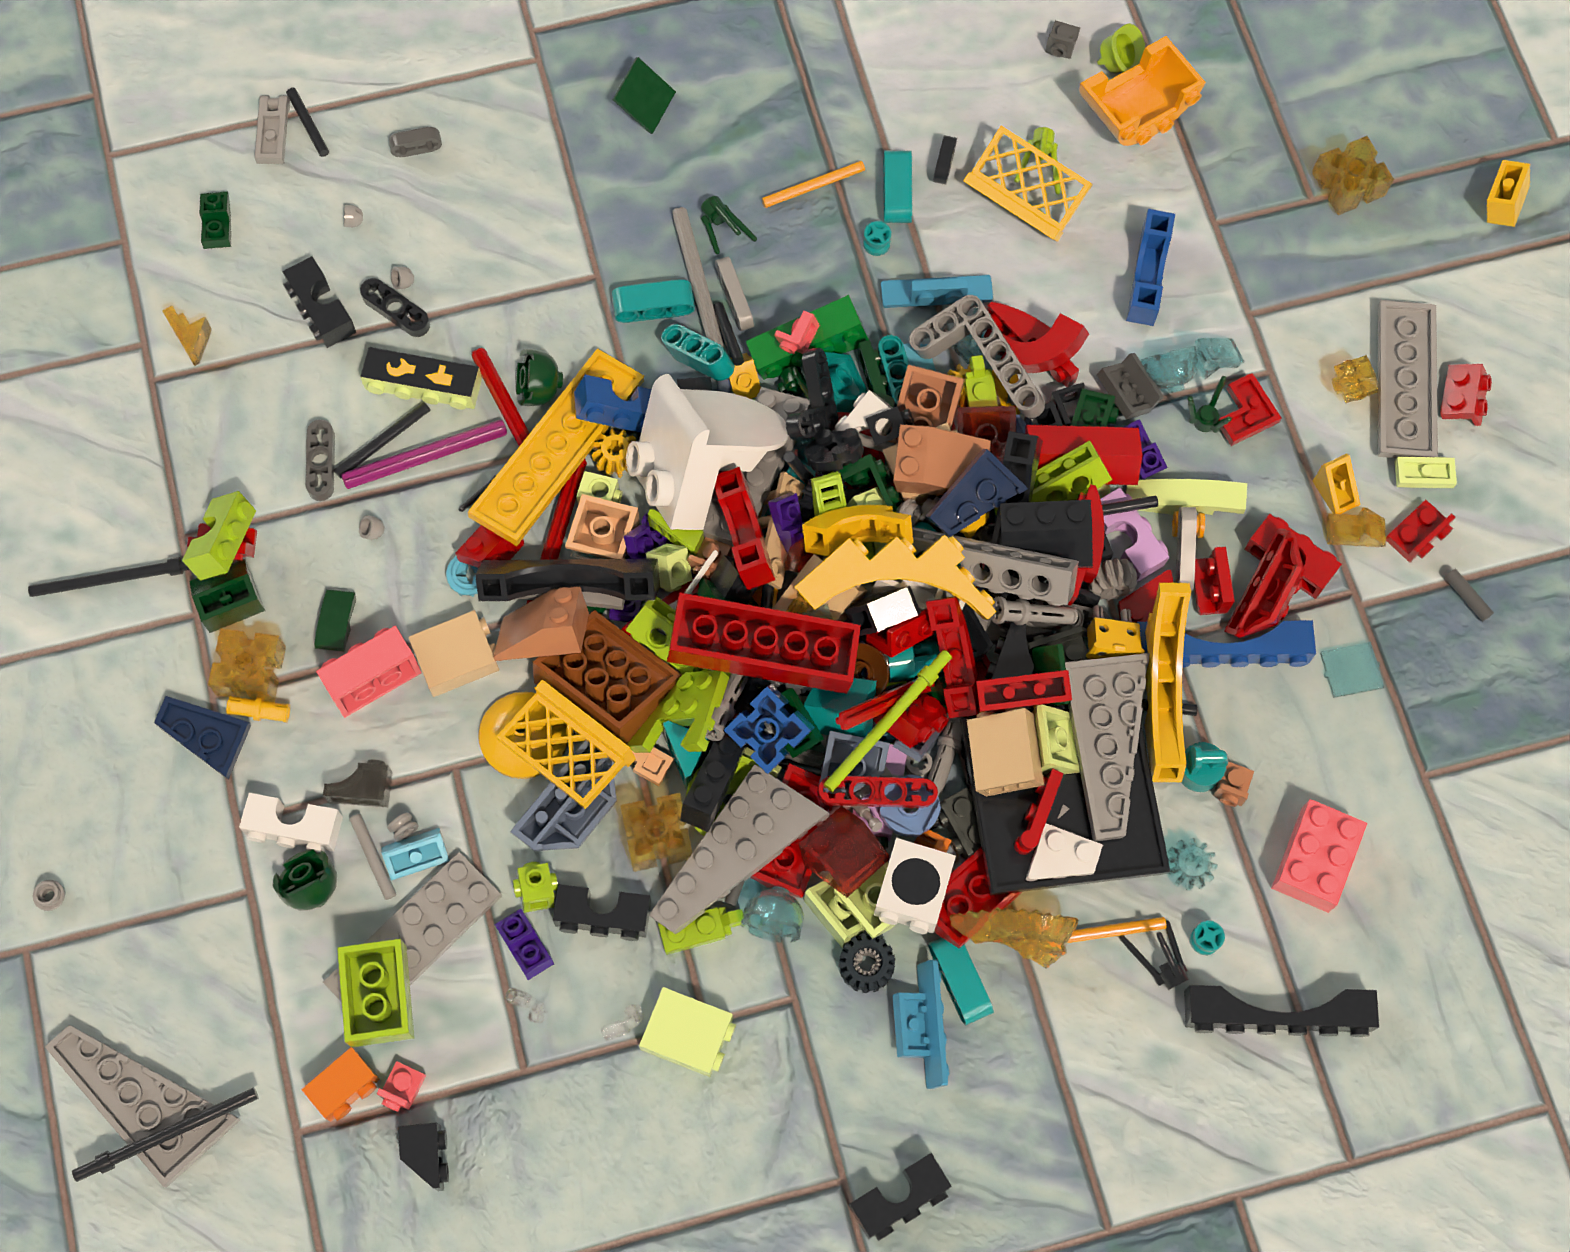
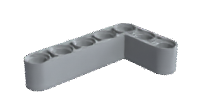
M967 295L962 297L911 332L909 336L910 345L924 359L936 357L971 334L1019 411L1028 418H1035L1043 412L1045 402L992 316L977 296ZM978 307V311L974 315L967 316L971 308ZM954 323L950 331L944 332L947 324ZM992 329L989 337L981 338L985 330ZM930 338L929 344L920 348L921 342L924 339ZM1006 352L1004 359L995 361L998 353ZM1021 374L1018 382L1014 384L1009 383L1013 375ZM1035 397V401L1031 406H1023L1027 398Z

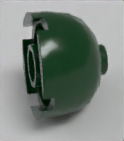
M523 349L520 356H525L523 363H517L515 378L516 394L520 395L522 393V400H518V404L521 406H541L548 403L555 396L557 388H562L563 373L558 371L557 363L552 356L539 350Z
M314 849L306 850L288 859L283 864L285 870L280 876L276 872L272 884L275 892L287 906L299 911L312 910L323 906L332 896L337 886V872L324 851L316 854Z

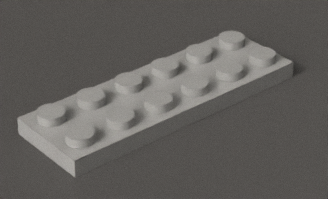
M1380 300L1378 304V457H1438L1436 305L1387 300Z
M761 387L755 401L774 410L785 421L788 415L811 408L810 400L763 387ZM788 437L787 442L782 447L767 451L751 472L742 471L749 485L757 516L786 462L784 460L785 453L792 451L797 440H792ZM714 487L703 529L704 538L708 537L733 546L730 531Z
M459 852L363 944L401 939L407 947L411 985L479 920L502 895ZM338 967L323 983L342 1002Z

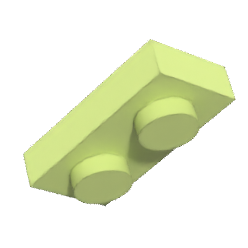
M1397 457L1395 460L1397 487L1454 488L1457 485L1455 458Z

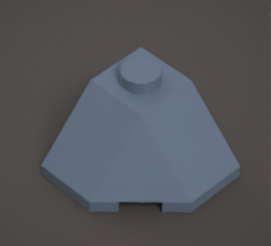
M833 731L828 733L819 784L822 779L833 774L864 739L863 737ZM878 741L847 776L879 777L885 770L890 743ZM845 783V789H835L831 792L825 788L823 792L830 794L845 793L844 797H849L848 789L850 783ZM857 784L854 787V793L862 787H864L866 784Z

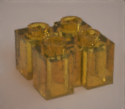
M1368 136L1348 143L1344 152H1341L1338 147L1320 154L1312 170V174L1321 189L1329 188L1331 191L1328 200L1337 215L1357 208L1361 199L1368 204L1386 196L1394 181L1385 163H1376L1375 158L1378 152Z
M220 628L215 651L221 658L220 663H212L208 686L217 696L229 697L231 695L240 698L241 691L247 693L250 699L256 700L257 697L264 698V701L275 702L279 679L274 673V668L282 669L286 650L285 644L279 635L255 633L254 640L247 637L244 631Z
M680 793L657 797V805L646 807L644 800L620 805L627 837L634 836L635 838L627 840L634 872L658 867L657 859L668 857L669 864L687 861L691 856L692 847L688 828L680 829L679 827L686 825L685 822L680 821L682 811ZM655 828H660L661 832L665 831L659 837L651 836Z

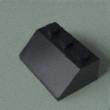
M1091 500L1000 503L1001 544L1003 546L1079 561L1078 568H1093Z

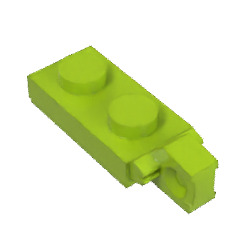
M983 355L972 356L969 358L971 372L965 373L966 380L964 382L972 436L999 434L1002 430L994 376H992L991 369L985 370Z
M716 907L705 910L701 916L677 934H674L660 923H658L665 953L669 955L723 940L726 936L732 934L731 928L744 925L745 918L742 909L726 913L725 907Z

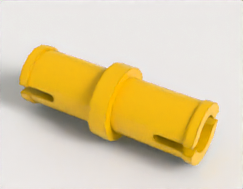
M230 695L227 701L226 713L227 715L253 717L254 721L268 719L287 723L291 706L288 703L264 701V698L257 697L254 700Z

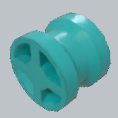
M882 221L869 223L864 230L863 246L865 251L873 256L884 255L888 252L891 240L890 227Z
M1214 921L1201 922L1190 935V944L1194 951L1206 956L1216 952L1225 940L1223 928Z

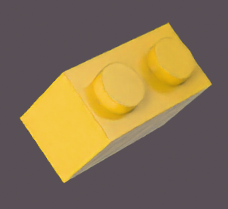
M1502 160L1487 199V223L1515 227L1530 187L1529 163Z

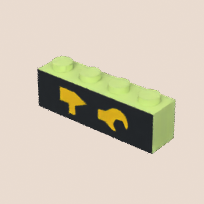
M373 347L368 348L360 376L364 388L373 394L389 393L405 400L416 398L432 405L438 403L449 404L451 407L460 410L466 408L475 409L482 382L478 366Z

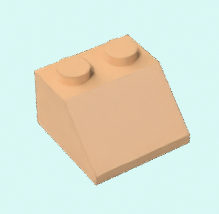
M582 494L565 548L606 559H624L628 554L624 535L638 527L640 522L638 508Z

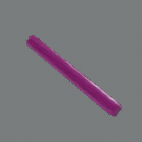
M497 420L344 472L342 479L345 487L350 489L506 436L507 429L503 420Z

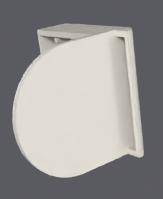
M669 374L660 376L652 386L639 442L632 441L628 446L626 454L627 470L630 476L637 477L645 489L648 504L656 506L670 529L703 530L718 472L728 471L740 467L741 471L751 472L767 451L776 450L787 442L789 435L786 430V421L771 408L740 395L720 391L680 389Z

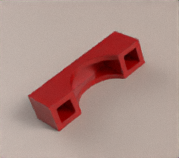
M740 467L718 474L715 491L732 538L733 547L731 549L736 567L745 587L749 590L775 581L749 485Z

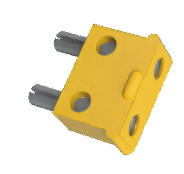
M1096 605L1093 607V620L1087 628L1089 649L1086 654L1087 658H1110L1143 654L1145 652L1141 646L1139 623H1132L1130 610L1126 611V609H1123L1120 612L1121 621L1104 619L1102 606Z

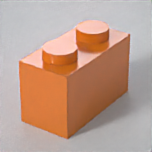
M350 1047L301 1090L325 1119L330 1122L334 1119L339 1121L351 1111L352 1107L350 1105L359 1097L361 1099L368 1097L377 1088L375 1083L380 1078L360 1054Z

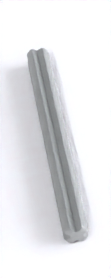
M684 207L675 208L672 211L673 220L705 337L724 348L687 209Z

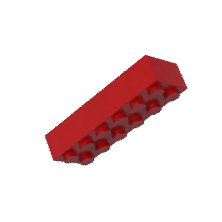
M679 592L667 662L847 694L854 679L861 625Z

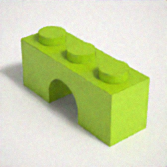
M240 491L222 495L211 500L202 518L211 530L199 538L192 539L182 559L199 580L228 573L256 513V509Z

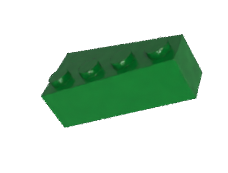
M849 295L809 312L814 314L820 326L808 349L822 348L824 352L843 354L858 349L859 342L869 340ZM796 319L746 341L755 366L763 380L778 377L784 369L791 366L803 367V354L799 352L790 354L782 350L774 336L777 330L791 335L792 326Z

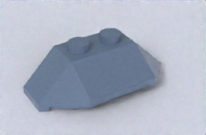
M584 741L574 755L589 754L590 743ZM609 758L595 759L596 773L606 772L612 767V760ZM591 760L574 762L575 775L590 774ZM569 763L564 765L556 777L570 776ZM614 778L586 809L550 782L512 828L511 834L534 851L579 848L617 802ZM591 780L575 782V791L582 798L592 789Z

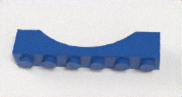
M1313 620L1283 621L1273 630L1260 637L1235 643L1208 642L1185 634L1182 668L1188 667L1190 664H1202V667L1205 668L1217 667L1220 664H1231L1232 667H1245L1249 664L1274 667L1278 663H1289L1292 667L1305 666L1316 655ZM1136 622L1140 625L1141 646L1145 650L1143 654L1148 653L1145 635L1147 622Z

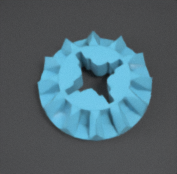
M456 556L447 567V581L451 589L460 596L469 595L474 597L475 594H478L476 575L473 577L472 584L467 580V577H462V575L467 574L468 564L459 562ZM471 566L473 572L476 573L478 568Z

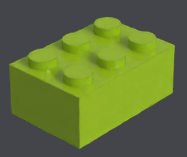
M401 939L337 947L345 1043L350 1047H359L414 1039L407 947Z

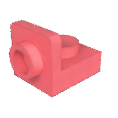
M803 311L800 318H797L793 323L791 335L777 330L774 336L782 350L790 354H795V352L803 354L805 350H808L820 325L814 314Z
M396 1061L383 1089L379 1088L377 1095L383 1098L381 1104L396 1112H399L400 1107L410 1110L426 1075Z

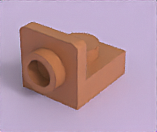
M705 537L697 555H689L687 559L693 574H698L711 553L716 550L718 551L717 557L702 577L705 579L711 578L724 555L731 557L733 553L732 546Z
M1228 761L1226 772L1216 785L1213 796L1220 798L1219 801L1225 805L1232 807L1242 806L1248 798L1249 794L1247 792L1254 771Z

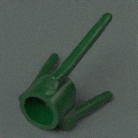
M718 196L709 197L702 203L701 210L705 215L701 220L706 226L715 254H719L720 250L711 225L712 223L720 225L726 222L731 230L739 236L741 231L737 228L738 226L752 241H757V237L731 212L727 205L723 204Z
M791 366L784 369L780 374L782 382L777 385L779 392L789 393L793 396L804 393L809 400L807 384L801 368Z
M1222 376L1218 382L1209 405L1201 406L1197 413L1193 397L1189 396L1187 398L1190 412L1189 423L1194 424L1195 428L1201 432L1213 431L1217 433L1222 426L1232 420L1228 416L1218 421L1219 413L1215 408L1226 382V376Z

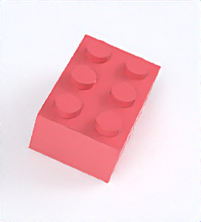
M396 625L392 628L381 629L374 635L373 639L364 644H355L348 650L347 654L338 659H329L322 664L321 669L316 671L344 718L422 673L413 653Z
M1309 799L1301 808L1271 889L1329 913L1338 905L1367 823Z

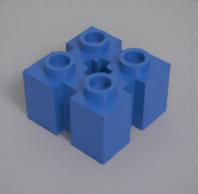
M772 684L767 686L750 703L755 709L751 714L747 710L741 712L724 729L740 747L748 743L755 750L750 757L767 774L789 754L784 748L788 743L793 748L796 747L815 728L798 710L791 715L784 708L789 701ZM772 722L776 726V734L771 733L767 735L764 732V729L767 728L764 723L769 724Z

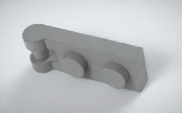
M260 96L255 146V161L257 164H284L288 112L290 111L289 96H279V98Z

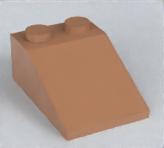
M908 364L897 406L905 404L906 409H910L915 426L935 428L948 423L951 430L965 378ZM899 437L888 442L897 444Z
M900 425L894 473L896 491L944 495L982 449L990 451L991 441L929 426Z
M581 587L552 589L503 617L493 656L494 660L502 661L581 653L589 616Z

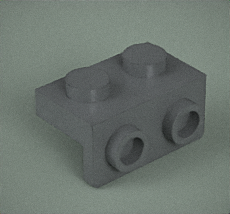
M1135 353L1129 354L1122 363L1104 367L1097 373L1098 378L1109 395L1115 396V404L1126 420L1150 413L1163 399L1162 392Z

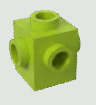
M534 861L517 868L518 879L512 880L515 898L521 897L524 913L554 908L553 891H557L558 883L556 873H550L548 863L541 864Z

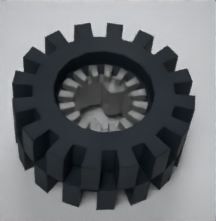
M865 933L860 934V937L856 938L855 936L851 938L850 942L844 945L839 959L840 974L845 979L844 982L848 986L851 985L853 990H862L863 993H868L869 991L876 992L879 991V988H884L891 979L895 968V954L893 955V949L885 943V939H878L876 937L872 939L870 936H866ZM863 956H870L875 960L876 964L872 965L871 971L866 972L860 969L858 964L862 962Z

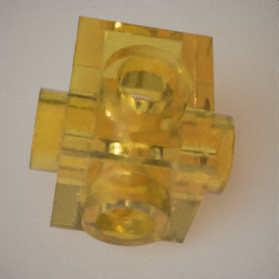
M1367 355L1353 360H1346L1334 366L1335 378L1331 379L1336 395L1341 393L1345 404L1362 400L1366 396L1378 393L1376 375Z

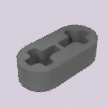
M425 127L393 134L389 138V146L393 156L408 157L436 151L442 146V141L438 129Z

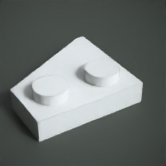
M1045 824L1025 880L1031 882L1037 879H1061L1067 876L1092 875L1095 872L1103 845Z

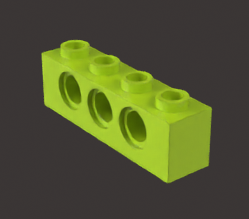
M1091 441L1084 443L1037 470L1031 502L1077 500L1079 493H1085L1090 484L1095 485L1098 489L1112 480ZM993 508L997 515L998 508Z
M656 596L655 600H648L626 628V631L631 634L634 640L654 651L661 660L667 661L675 610ZM657 628L663 630L666 635L659 633ZM668 662L681 675L685 672L711 671L705 668Z

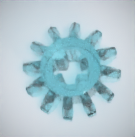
M1191 838L1188 845L1183 840H1179L1177 848L1171 847L1168 850L1170 856L1168 858L1169 866L1172 869H1170L1171 872L1167 874V877L1176 875L1178 879L1174 883L1175 886L1179 887L1182 882H1185L1186 890L1191 891L1194 884L1199 889L1205 887V881L1211 882L1214 879L1211 871H1215L1218 868V864L1210 861L1215 857V852L1206 853L1204 851L1207 848V843L1203 842L1197 847L1195 838ZM1187 860L1189 863L1195 862L1196 867H1187L1185 863Z

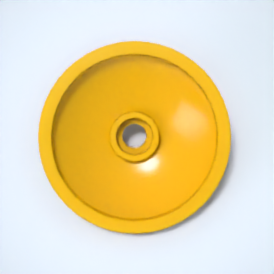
M516 692L500 698L486 711L479 727V745L486 761L496 771L508 777L528 779L541 775L496 737L536 694L534 692ZM540 704L530 713L531 721L546 719V709ZM566 724L552 725V738L568 736V726ZM547 726L532 727L531 741L547 739ZM514 730L508 739L513 743L526 741V731L518 733ZM567 743L552 745L553 758L563 756ZM547 745L531 747L534 760L548 759Z

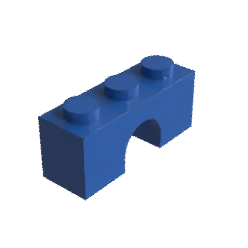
M585 374L574 391L576 419L641 433L652 389L638 386L629 401H625L614 393L612 380Z

